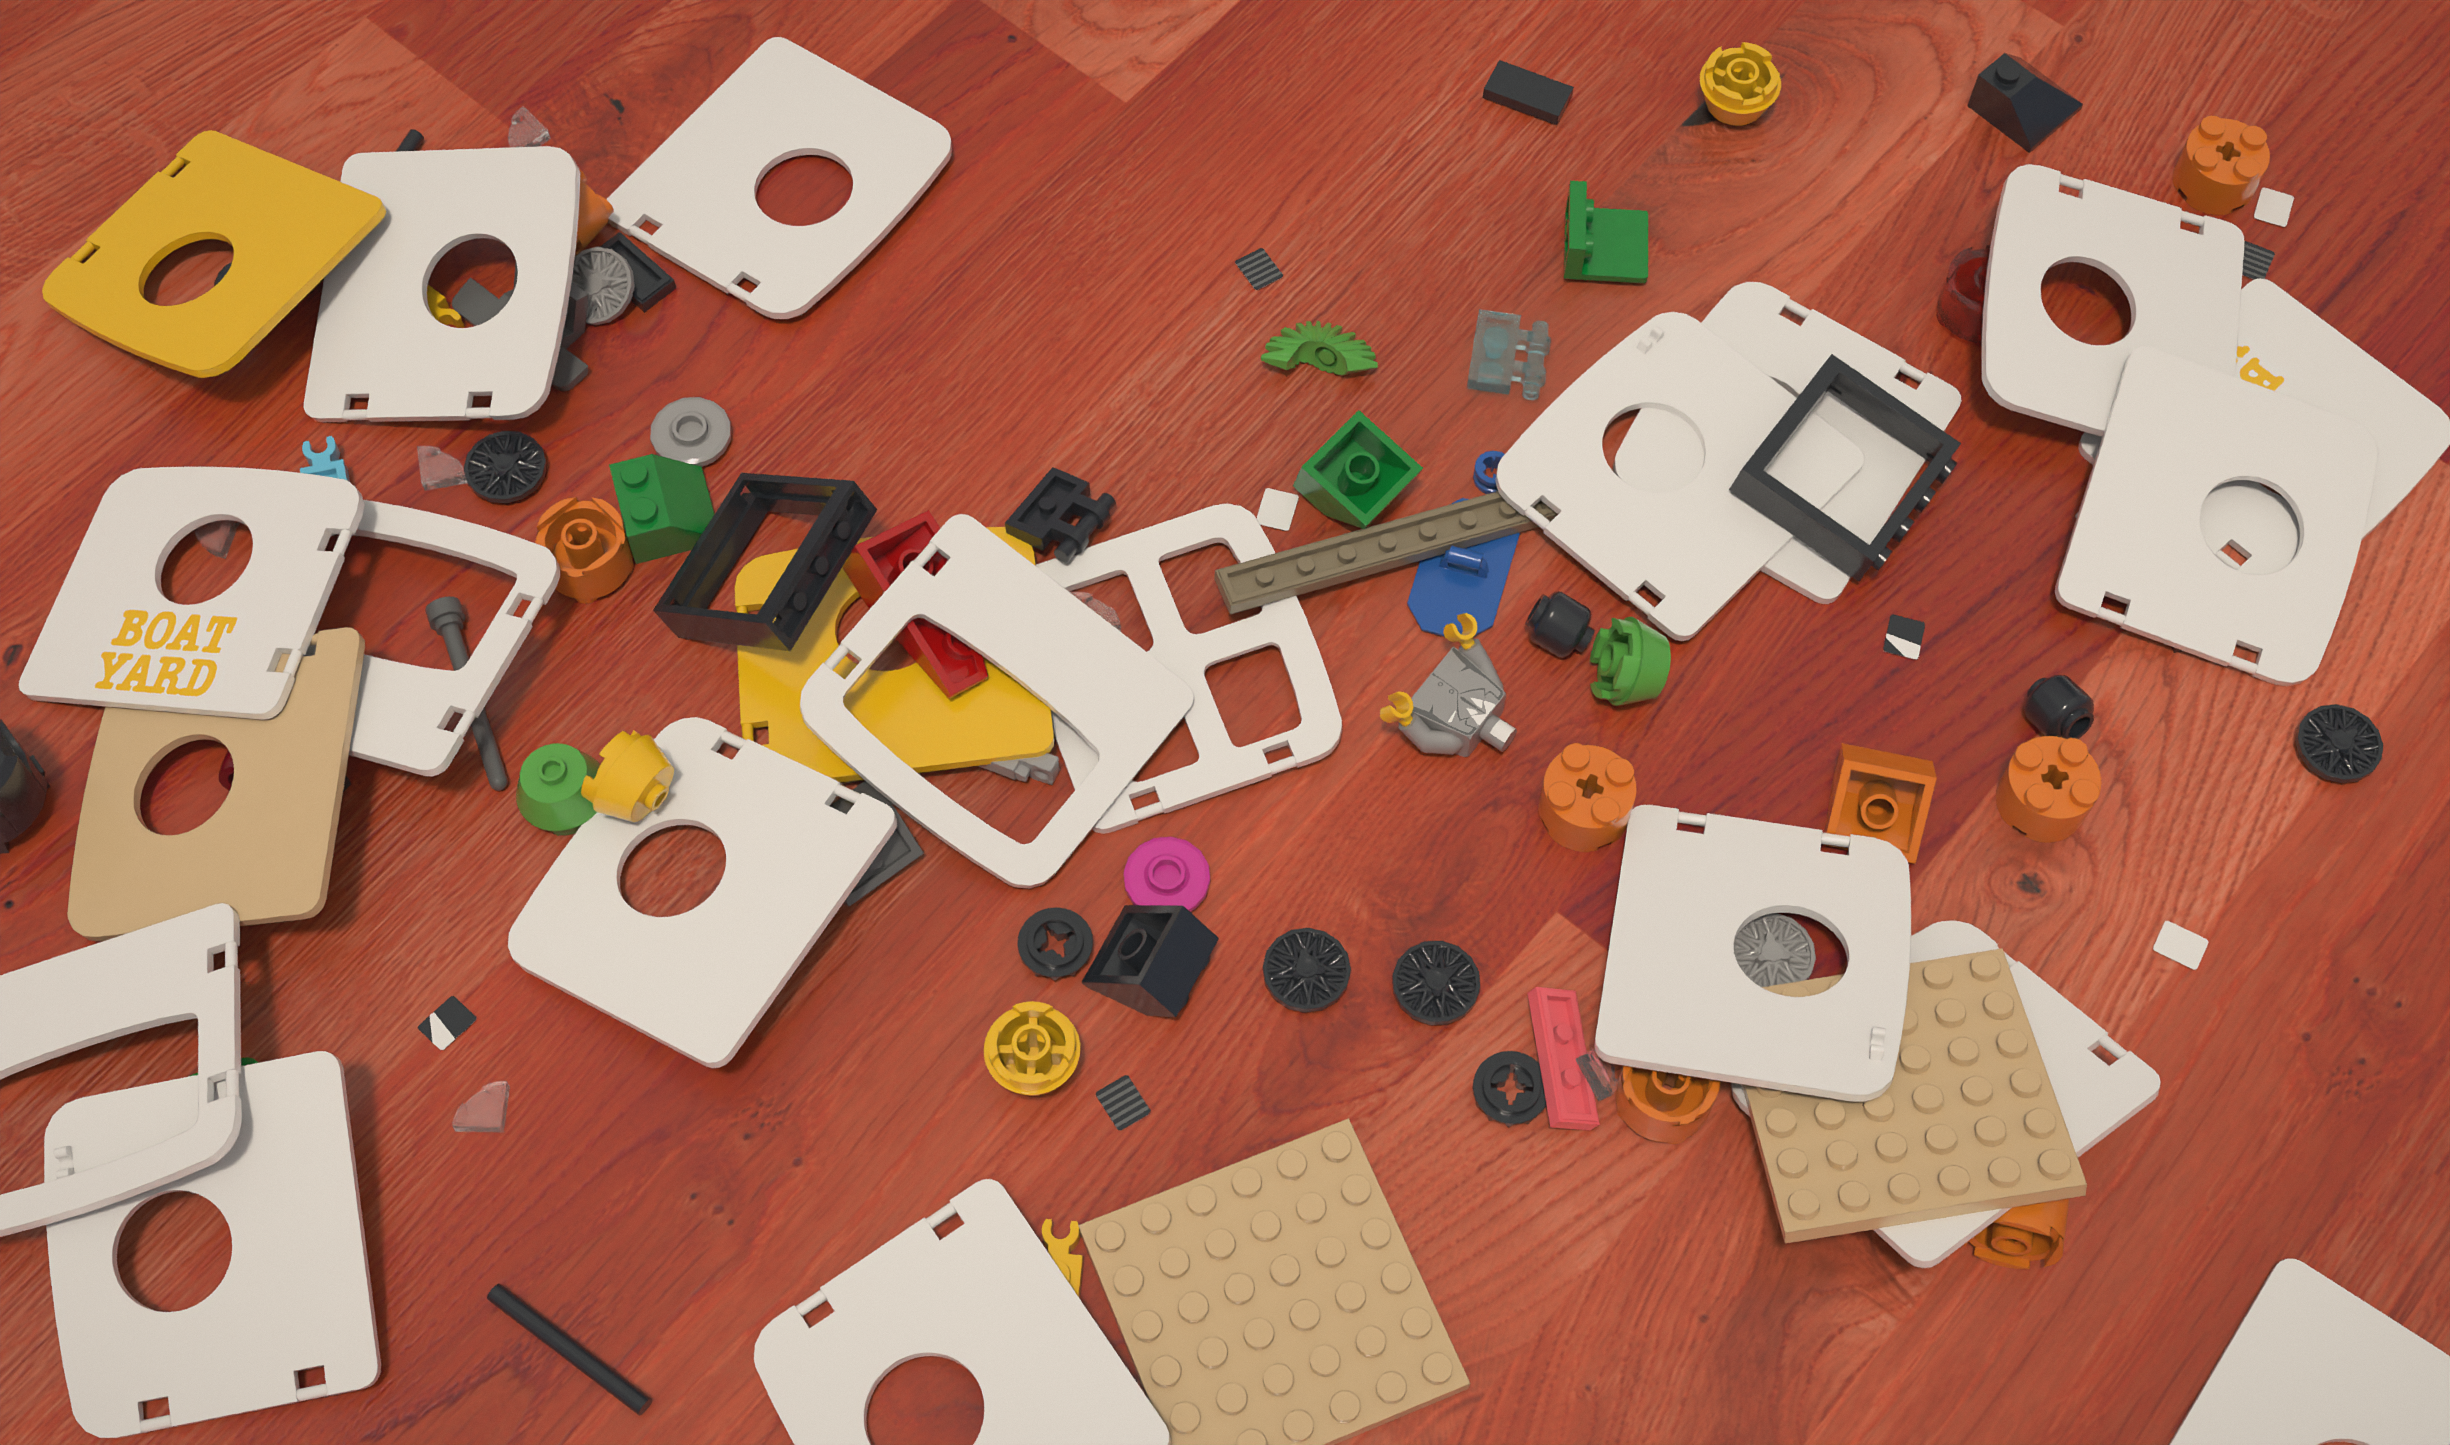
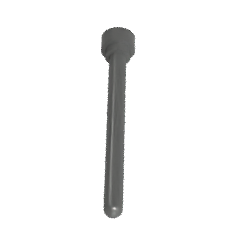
M442 597L436 599L426 606L425 612L431 629L435 630L438 635L443 636L453 670L456 671L464 667L469 661L461 635L465 614L461 601L458 598ZM484 707L479 717H475L471 727L489 784L492 789L500 791L506 788L508 779Z

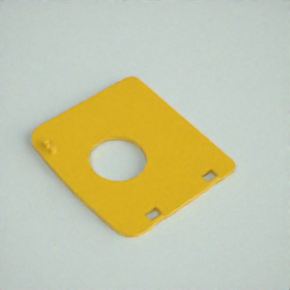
M204 131L195 136L176 154V158L161 172L158 171L86 239L87 242L71 258L67 257L53 270L45 280L42 288L43 298L53 310L71 322L119 348L170 369L198 378L217 376L238 364L385 217L386 208L381 199L367 192L217 131ZM184 164L187 165L174 178L172 177ZM205 239L222 240L233 246L234 257L227 274L216 286L202 296L173 306L154 305L145 300L144 286L149 274L164 257L186 244ZM94 250H97L84 264L81 263Z
M986 527L1036 566L1032 545L1007 534L1005 527ZM872 537L860 538L857 544L862 543ZM798 548L757 557L742 568L737 575L735 583V607L738 613L748 614V611L760 610ZM843 567L791 652L737 645L742 738L754 741L753 728L768 727L769 744H763L762 746L840 783L864 779L806 726L800 711L801 691L808 679L838 648L837 629L839 621L848 606L860 597ZM845 656L833 671L843 679H846L858 664ZM984 656L983 659L988 678L950 699L917 662L908 667L892 671L868 669L843 699L846 709L872 735L917 773L1039 757L1050 753L1054 747L1051 709Z

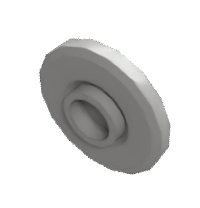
M595 247L586 249L575 256L572 282L589 294L586 324L600 325L611 322L621 315L631 302L635 287L633 270L624 257L608 248Z
M701 397L681 398L667 404L657 413L651 424L650 440L658 456L703 467L713 463L725 453L731 441V423L725 410L714 401Z
M1778 913L1758 917L1745 925L1734 941V954L1738 965L1745 975L1760 987L1808 980L1811 976L1816 960L1814 943L1806 929L1790 917Z

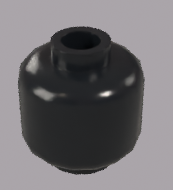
M1560 591L1552 593L1549 597L1542 594L1525 622V625L1530 627L1529 637L1531 641L1560 658L1570 655L1574 649L1583 652L1595 632V629L1589 626L1592 616L1590 609Z
M2055 675L2050 678H2041L2028 690L2025 715L2045 736L2079 739L2092 726L2094 721V701L2068 676Z

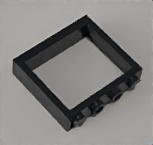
M1831 354L1744 465L1729 490L1854 579L1860 581L1870 566L1879 571L1893 552L1886 547L1890 539L1893 538L1899 543L1915 521L1908 517L1913 508L1921 513L1936 493L1935 490L1930 488L1933 481L1936 479L1943 484L1958 464L1951 457L1961 443ZM1827 391L1930 462L1929 466L1870 545L1765 472Z
M741 473L653 611L678 638L791 652L851 554L854 546L875 515L877 508L855 481ZM746 486L750 493H743L741 495V492ZM768 511L818 516L757 615L707 609Z

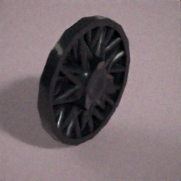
M501 431L490 434L475 443L466 456L464 472L468 486L478 497L493 503H510L522 500L536 491L544 480L547 463L542 447L534 438L522 432Z
M2338 704L2320 706L2308 712L2297 727L2295 743L2300 758L2311 771L2326 780L2338 783L2358 782L2371 775L2382 759L2383 742L2379 730L2367 716L2354 708Z
M1312 928L1290 930L1276 938L1266 951L1262 967L1265 986L1272 997L1286 1008L1304 1013L1320 1011L1336 1003L1346 991L1351 974L1349 957L1341 943L1327 932Z
M1424 941L1410 947L1398 959L1392 975L1393 994L1400 1008L1414 1020L1429 1025H1447L1463 1018L1475 1006L1480 992L1479 970L1472 957L1459 946L1444 941Z

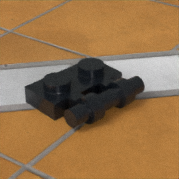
M1052 467L1005 522L1006 533L1042 551L1052 540L1060 543L1054 550L1055 557L1059 561L1067 563L1074 554L1078 555L1089 544L1088 537L1095 529H1101L1110 519L1109 512L1116 505V501L1108 493H1102L1097 500L1089 498V482ZM1074 514L1082 517L1075 526L1067 523Z

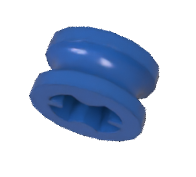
M1487 451L1476 460L1473 480L1475 486L1481 492L1490 494L1498 491L1495 482L1496 474H1493V478L1485 474L1487 468H1490L1491 472H1493L1494 468H1498L1500 460L1505 455L1504 453Z

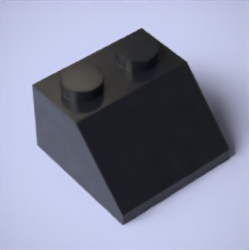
M1125 905L1083 978L1082 983L1087 988L1146 1016L1177 1017L1179 1011L1188 1002L1189 993L1198 976L1208 965L1211 957L1210 954L1219 938L1184 906Z

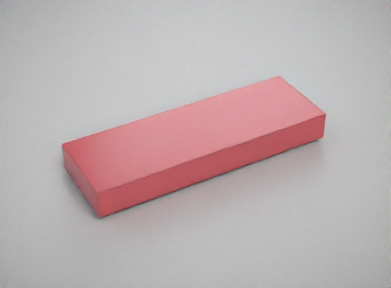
M1535 987L1527 994L1550 1128L1592 1130L1600 1125L1576 991Z

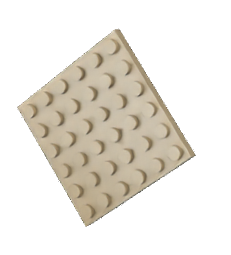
M2003 948L1910 963L1906 1009L1895 1072L1890 1087L1880 1097L1866 1102H1850L1742 1084L1785 1244L2086 1196L2087 1183ZM1844 974L1762 988L1790 997L1812 996L1836 985Z
M1349 1118L1078 1225L1080 1236L1145 1395L1170 1433V1445H1335L1465 1391L1470 1387V1381Z

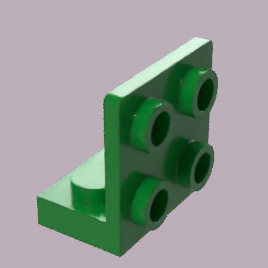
M1570 181L1565 207L1564 279L1646 283L1648 279V212L1642 210L1594 208V199H1587V181Z

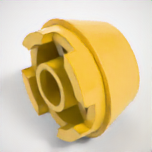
M1742 42L1741 48H1729L1722 51V48L1719 47L1710 55L1700 72V85L1707 108L1717 120L1729 125H1747L1756 121L1775 102L1781 90L1780 73H1778L1771 62V53L1758 45Z
M635 730L630 735L622 731L599 753L604 760L599 766L595 778L593 779L591 776L586 775L581 788V795L593 803L595 812L630 822H638L651 811H655L666 799L674 776V767L651 735L642 736Z
M1033 1001L1012 1006L1013 1009L1001 1015L990 1027L984 1042L985 1063L992 1077L1004 1088L1027 1096L1043 1095L1061 1086L1074 1072L1080 1057L1079 1036L1072 1022L1064 1014L1053 1009L1051 1005Z

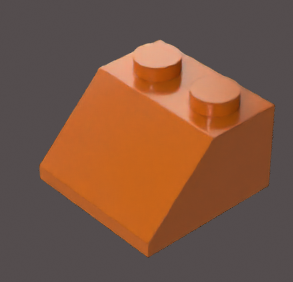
M1841 743L1831 786L1825 833L1843 836L1853 834L1887 841L1898 848L1909 863L1915 864L1937 779L1933 761ZM1823 844L1824 846L1848 850L1846 847Z

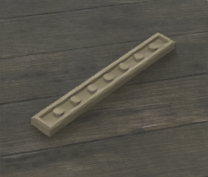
M1497 491L1215 570L1214 579L1229 614H1233L1442 555L1446 550H1450L1451 545L1466 548L1539 526L1526 515L1523 516L1516 511ZM1541 500L1533 507L1550 522L1557 515L1556 512Z

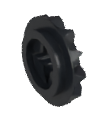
M1057 907L1043 909L1029 917L1020 929L1018 951L1022 963L1026 964L1036 977L1043 975L1056 981L1062 976H1075L1077 970L1089 962L1093 947L1092 932L1087 922L1074 911ZM1046 931L1058 941L1067 940L1063 944L1064 957H1061L1060 954L1057 955L1053 949L1044 950L1048 947Z
M1504 1051L1488 1057L1478 1067L1472 1088L1476 1106L1486 1113L1489 1121L1497 1120L1505 1123L1509 1128L1514 1124L1524 1122L1529 1124L1533 1118L1544 1111L1546 1099L1540 1064L1535 1059L1524 1053ZM1510 1073H1513L1516 1088L1525 1092L1517 1093L1512 1105H1508L1506 1093L1497 1089V1087L1502 1088L1505 1086Z

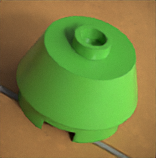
M1626 617L1623 620L1612 618L1611 628H1600L1592 647L1590 662L1598 664V682L1590 683L1593 694L1597 698L1607 699L1615 706L1656 698L1663 690L1670 670L1671 651L1667 638L1634 617Z
M548 744L536 749L526 758L520 770L516 789V802L520 813L535 827L553 831L555 835L576 833L582 824L590 820L597 813L593 809V803L581 795V788L586 775L591 776L593 779L595 778L600 763L592 756L566 744Z

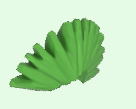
M1306 321V326L1301 322L1296 323V331L1286 327L1281 329L1283 337H1271L1270 342L1265 345V349L1269 352L1261 356V361L1285 370L1295 368V364L1299 365V361L1302 363L1308 362L1321 371L1334 372L1338 375H1347L1378 368V363L1373 361L1376 358L1375 353L1371 352L1372 348L1366 345V341L1354 340L1356 337L1354 332L1341 334L1343 327L1339 325L1331 328L1332 323L1327 322L1321 328L1320 321H1317L1315 326L1312 325L1311 321Z

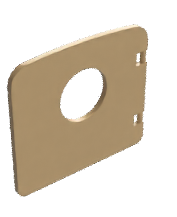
M344 627L322 630L314 634L309 646L316 645L315 655L301 658L294 675L295 682L285 706L279 714L270 719L259 720L105 707L91 760L76 836L67 912L68 920L73 930L88 940L102 942L220 903L228 904L238 913L240 926L308 919L314 917L322 910L327 899L365 651V640L360 633L353 628ZM282 653L275 672L283 673L290 654ZM214 740L224 744L233 759L234 777L227 798L218 811L205 823L186 833L160 835L151 832L142 819L140 799L145 781L156 764L173 749L191 741Z

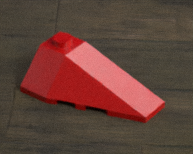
M929 510L854 546L843 566V570L869 609L905 568L917 558L934 535L941 529ZM937 551L924 565L923 569L932 576H935L947 563L948 559ZM924 618L911 620L896 637L898 642L948 699L988 678L981 654Z

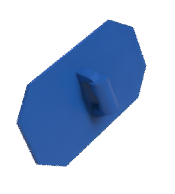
M1461 498V499H1459V500H1457V501H1455V502H1453V503H1451V504H1454V503H1457V502H1461V501H1464V500H1468V499H1466V498ZM1520 533L1466 548L1451 545L1450 550H1446L1442 555L1420 560L1407 605L1421 630L1444 636L1445 625L1453 623L1459 633L1462 634V625L1458 621L1457 615L1463 613L1472 615L1477 622V632L1474 637L1493 627Z

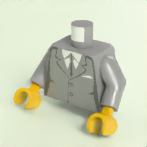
M1467 613L1459 614L1457 619L1462 625V634L1459 633L1453 623L1446 624L1443 631L1445 638L1449 641L1461 644L1459 650L1455 647L1451 648L1412 698L1405 692H1396L1388 695L1389 701L1394 703L1396 710L1390 705L1383 707L1380 710V717L1387 723L1398 721V728L1424 753L1457 754L1462 757H1468L1482 739L1503 752L1510 745L1517 732L1515 727L1500 718L1506 699L1504 686L1480 640L1477 638L1473 639L1477 632L1475 618Z

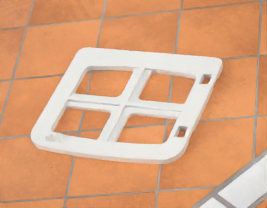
M1228 503L1213 505L1087 547L1080 554H1074L1067 563L1054 558L1036 564V567L1069 592L1121 574L1127 575L1153 639V646L1147 653L1185 681L1192 688L1194 694L1193 703L1184 719L1199 754L1198 761L1145 781H1131L1092 829L1097 833H1111L1137 824L1138 821L1163 812L1166 814L1270 778L1273 774L1296 766L1299 768L1319 761L1330 755L1340 742L1342 734L1340 712L1320 651L1297 596L1262 605V611L1255 616L1202 634H1192L1183 625L1160 568V561L1213 543H1224L1227 545L1238 563L1275 554L1256 517L1242 506ZM1274 645L1279 648L1296 697L1301 723L1293 730L1244 747H1236L1230 741L1205 679V671L1213 664ZM1051 710L1054 737L1074 790H1076L1098 763V755L1073 728ZM1288 745L1292 756L1270 764L1267 763L1264 753ZM1153 791L1156 792L1159 802L1134 810L1130 799Z

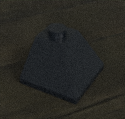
M2004 53L1978 74L1967 106L2030 153L2080 111L2083 103L2022 58Z

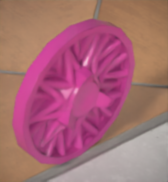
M1175 837L1153 838L1139 845L1128 857L1124 869L1125 891L1133 905L1184 906L1191 912L1206 898L1210 885L1209 864L1202 852L1186 840Z

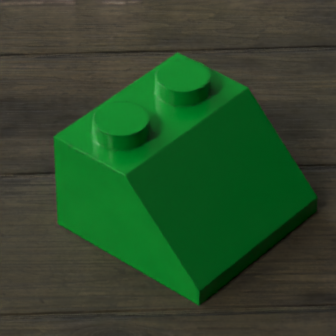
M1358 410L1300 468L1293 487L1325 516L1365 529L1422 472L1423 467Z
M655 454L609 464L626 535L635 563L639 564L692 550L714 516L702 467Z

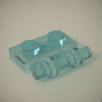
M1479 309L1467 389L1509 394L1511 381H1518L1523 385L1522 396L1525 399H1538L1540 388L1546 382L1547 370L1543 366L1545 356L1549 354L1551 347V338L1548 335L1549 324L1545 321H1535L1532 324L1531 331L1519 329L1521 315ZM1516 349L1526 351L1528 354L1527 362L1514 360Z

